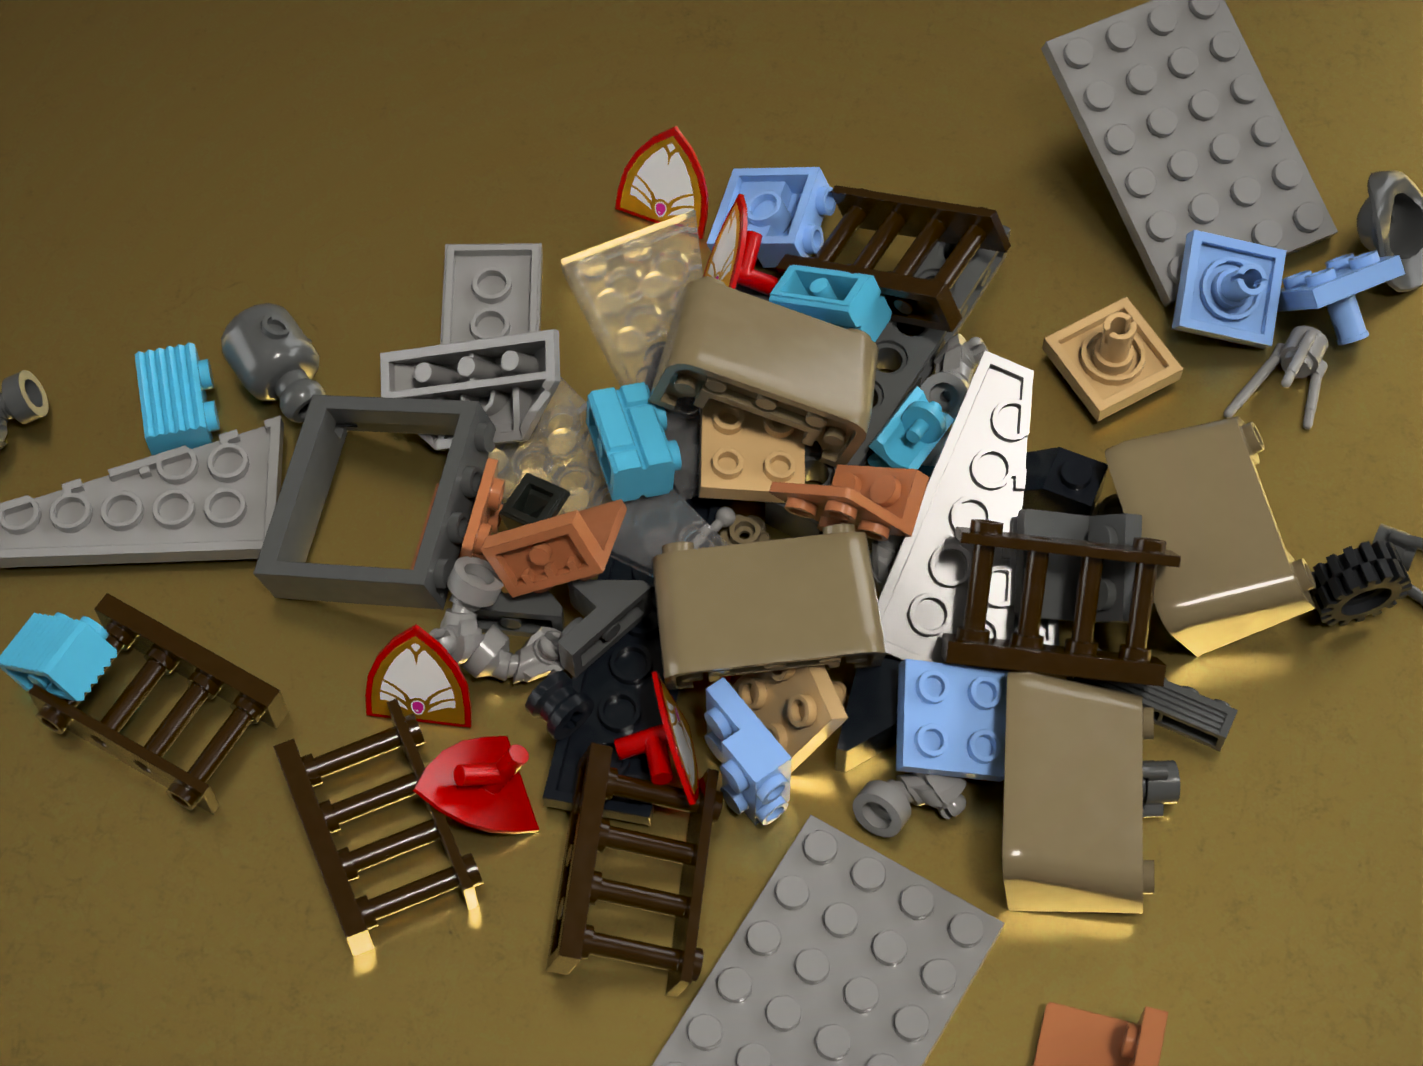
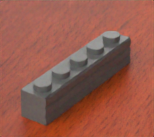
M1071 676L1066 678V680L1143 696V707H1154V724L1218 751H1221L1238 711L1223 700L1210 699L1199 694L1192 687L1179 686L1168 681L1167 678L1164 680V687Z

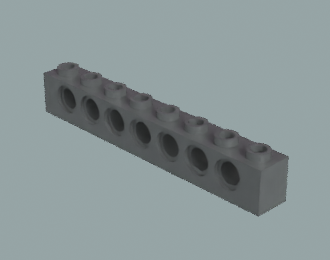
M1002 225L1009 240L1011 228ZM938 241L913 277L934 279L957 244ZM979 248L950 291L962 319L953 332L896 321L888 322L875 342L879 348L872 414L866 439L847 465L871 466L868 464L867 459L873 450L868 446L907 395L916 386L921 388L923 382L930 377L936 368L934 360L946 342L959 332L1005 260L1007 253ZM903 333H913L916 336H907ZM880 369H890V370H892V371H894V372L884 373V372H881V371H879V370H880ZM816 440L812 446L805 444V482L815 480L821 482L822 485L831 486L836 467L819 462L822 447ZM765 502V523L793 538L823 534L817 528L818 521L800 517L784 509L786 503Z

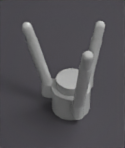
M1304 325L1293 328L1286 343H1278L1269 359L1224 410V417L1231 418L1277 365L1281 363L1282 369L1285 371L1281 381V385L1284 388H1289L1295 378H1305L1308 375L1311 377L1303 419L1304 429H1311L1316 413L1321 381L1328 367V364L1322 359L1329 346L1326 336L1321 331Z

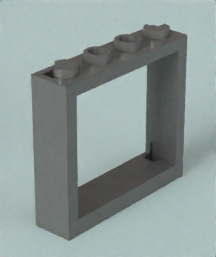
M312 395L253 574L275 598L443 610L449 592L447 578L455 561L459 558L488 455L496 446L493 442L496 431L494 423H492L478 401ZM348 431L454 435L413 570L305 563Z

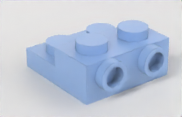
M820 167L733 168L706 244L712 252L722 225L740 193L744 195L747 205V230L760 233L763 236L757 256L763 268H776L785 254L806 258L811 257V254H817L824 242L821 228L824 216L833 215L836 208V202L831 194L833 188L829 186Z
M722 677L706 689V712L704 713L707 722L705 741L715 757L722 762L720 766L722 773V787L720 791L723 792V798L736 814L740 815L745 812L754 825H757L759 822L762 825H768L780 817L788 807L787 802L790 801L792 758L727 680Z

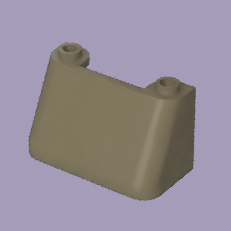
M702 277L698 280L690 281L680 295L648 402L673 410L676 400L682 397H695L693 405L704 408L708 399L711 398L803 430L804 435L801 443L812 446L816 440L822 447L819 462L833 467H837V464L847 465L866 439L872 414L879 348L871 340L869 334L862 330L854 328L845 329L727 287L719 279Z
M1238 416L1127 440L1105 450L1107 465L1123 512L1142 515L1141 537L1167 541L1166 550H1171L1181 556L1180 567L1158 565L1153 601L1167 631L1197 657L1315 609L1309 593L1310 590L1316 588L1311 570L1303 558L1295 561L1286 550L1255 467L1260 462L1258 453L1265 450L1263 440L1252 421L1245 424Z
M843 523L822 528L823 534L698 549H694V543L675 542L663 545L661 547L662 554L652 558L663 672L667 689L694 687L693 681L703 679V672H708L709 682L720 680V677L775 670L828 665L829 668L840 667L841 657H845L846 663H854V669L881 666L886 651L866 533L855 532L854 524Z
M1008 672L1002 843L1003 881L1008 911L1143 914V894H1154V860H1143V740H1154V707H1143V696L1033 672Z

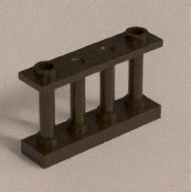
M835 185L831 194L843 216L814 257L806 258L785 254L776 266V270L780 277L783 276L790 265L846 271L851 274L873 275L881 290L880 296L885 297L892 311L890 321L953 332L961 321L962 316L952 297L951 288L979 248L1007 253L1011 244L996 210ZM858 228L876 231L853 264L834 263ZM897 235L916 238L893 271L873 270ZM938 241L957 244L934 279L913 277Z
M971 519L970 528L956 526L955 538L960 543L973 544L964 624L963 626H958L957 634L943 633L940 655L946 663L1164 687L1166 664L1156 656H1151L1152 649L1147 647L1158 565L1180 567L1181 556L1171 550H1166L1167 541L1134 537L1133 546L1003 532L1004 523L984 519ZM995 547L1028 550L1017 632H1012L1011 640L989 638L990 630L985 629ZM1049 553L1082 556L1072 636L1065 639V646L1043 644L1044 636L1039 635ZM1104 559L1136 563L1125 644L1119 645V652L1097 650L1098 642L1093 641Z
M106 593L94 608L102 626L109 634L106 641L117 650V655L121 650L128 651L132 647L145 654L144 658L147 662L101 721L77 709L76 707L81 701L59 698L34 684L28 693L39 710L36 717L52 731L63 734L67 729L168 788L166 791L168 796L182 807L194 810L196 806H199L214 815L220 806L207 781L250 723L257 724L261 720L275 729L278 728L289 713L281 691ZM175 671L188 679L187 683L190 686L144 747L119 733L164 674L170 675ZM217 695L231 703L230 706L233 711L188 772L165 760L163 756L206 699L213 700Z
M397 698L387 702L394 727L313 758L312 753L301 757L294 738L273 746L353 957L374 949L368 930L378 926L377 920L458 887L461 890L468 910L479 906L474 887L483 884L472 853L461 856L445 815L437 811L425 800L424 802L431 817L430 820L352 851H349L348 846L340 850L336 849L331 834L341 830L340 824L416 795L413 789L425 769L417 746L425 744L414 713L404 717ZM397 748H403L412 773L331 804L330 800L318 802L313 787L323 784L321 778ZM437 840L441 841L451 867L369 900L367 895L355 898L349 882L360 878L358 872Z
M591 742L578 762L546 971L568 975L581 959H587L590 954L668 970L666 995L677 997L692 982L698 980L703 964V949L696 947L711 828L712 823H717L723 806V792L716 790L719 771L707 769L699 779V797L695 804L689 805L683 788L670 785H655L651 781L618 774L617 768L610 767L613 747ZM612 796L689 812L686 842L610 826V820L602 818L605 800L610 801ZM606 847L683 864L679 894L602 878V872L594 871L597 852H603ZM598 900L676 917L672 948L594 932V926L587 924L589 904L595 905Z

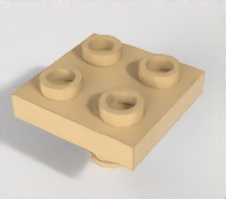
M1128 297L1045 337L1043 341V351L1097 422L1180 380L1183 372L1182 366Z
M708 399L704 408H700L699 498L786 503L770 494L769 490L772 482L805 484V444L801 443L804 431L726 403Z
M824 665L743 674L733 684L738 695L791 756V773L848 719L845 712L849 700L848 689L840 681H831Z

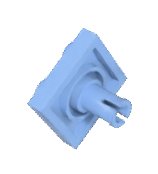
M1192 230L1187 233L1172 329L1261 349L1271 347L1287 250L1199 230Z
M1374 250L1354 256V253L1342 255L1325 262L1326 269L1314 273L1311 270H1306L1282 279L1284 287L1280 290L1277 312L1319 309L1327 306L1336 333L1337 344L1346 345L1369 336L1355 294L1405 274L1399 255L1379 257L1378 251Z
M904 659L899 663L896 771L997 782L1004 780L1007 674L1009 671Z

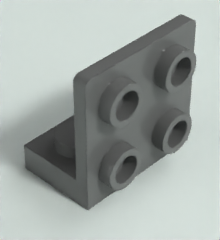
M1022 509L1018 512L1017 533L1133 546V538L1142 536V515L1123 513L1086 516ZM1016 549L1014 609L1017 617L1020 614L1028 551ZM1049 553L1041 619L1074 620L1082 556ZM1104 559L1095 623H1128L1135 562Z

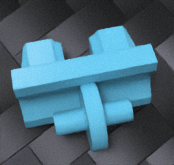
M916 386L868 446L873 450L867 459L868 464L873 467L918 470L954 419L948 413L941 412L942 407L939 403L935 401L929 402L924 391Z

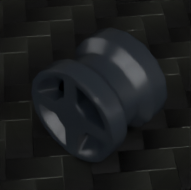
M563 671L555 672L540 682L531 692L525 704L526 711L536 719L542 718L547 723V732L555 740L565 739L578 730L588 719L594 708V701L586 693H578L573 688V680Z

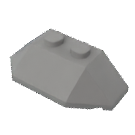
M549 329L380 353L381 397L478 401L496 427L493 438L495 445L528 441L560 384L559 330ZM418 434L438 451L449 450L454 436Z

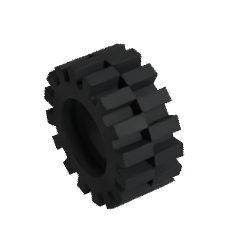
M1377 540L1372 545L1369 541L1360 543L1357 549H1353L1352 546L1344 548L1343 554L1337 556L1333 553L1326 557L1327 563H1318L1313 567L1314 572H1311L1316 588L1309 591L1321 621L1323 623L1327 622L1331 626L1338 622L1340 626L1348 625L1353 619H1355L1356 623L1364 621L1365 616L1370 614L1373 617L1382 613L1380 609L1384 607L1392 608L1397 604L1396 600L1404 599L1408 595L1406 591L1412 588L1411 579L1396 547L1391 542L1385 544L1384 540Z

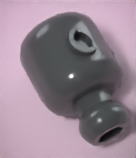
M272 303L249 307L236 315L226 326L221 337L222 354L244 387L259 400H280V409L286 418L297 423L304 422L312 395H326L324 388L316 380H312L320 366L319 353L312 345V340L307 338L297 322L284 307Z

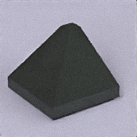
M526 473L500 510L499 515L508 530L556 516L571 494L564 488Z

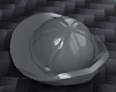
M1390 170L1371 173L1367 183L1369 197L1365 200L1357 215L1356 224L1360 241L1369 251L1377 250L1379 257L1399 255L1405 274L1389 280L1387 283L1397 292L1416 290L1423 286V193L1403 172Z

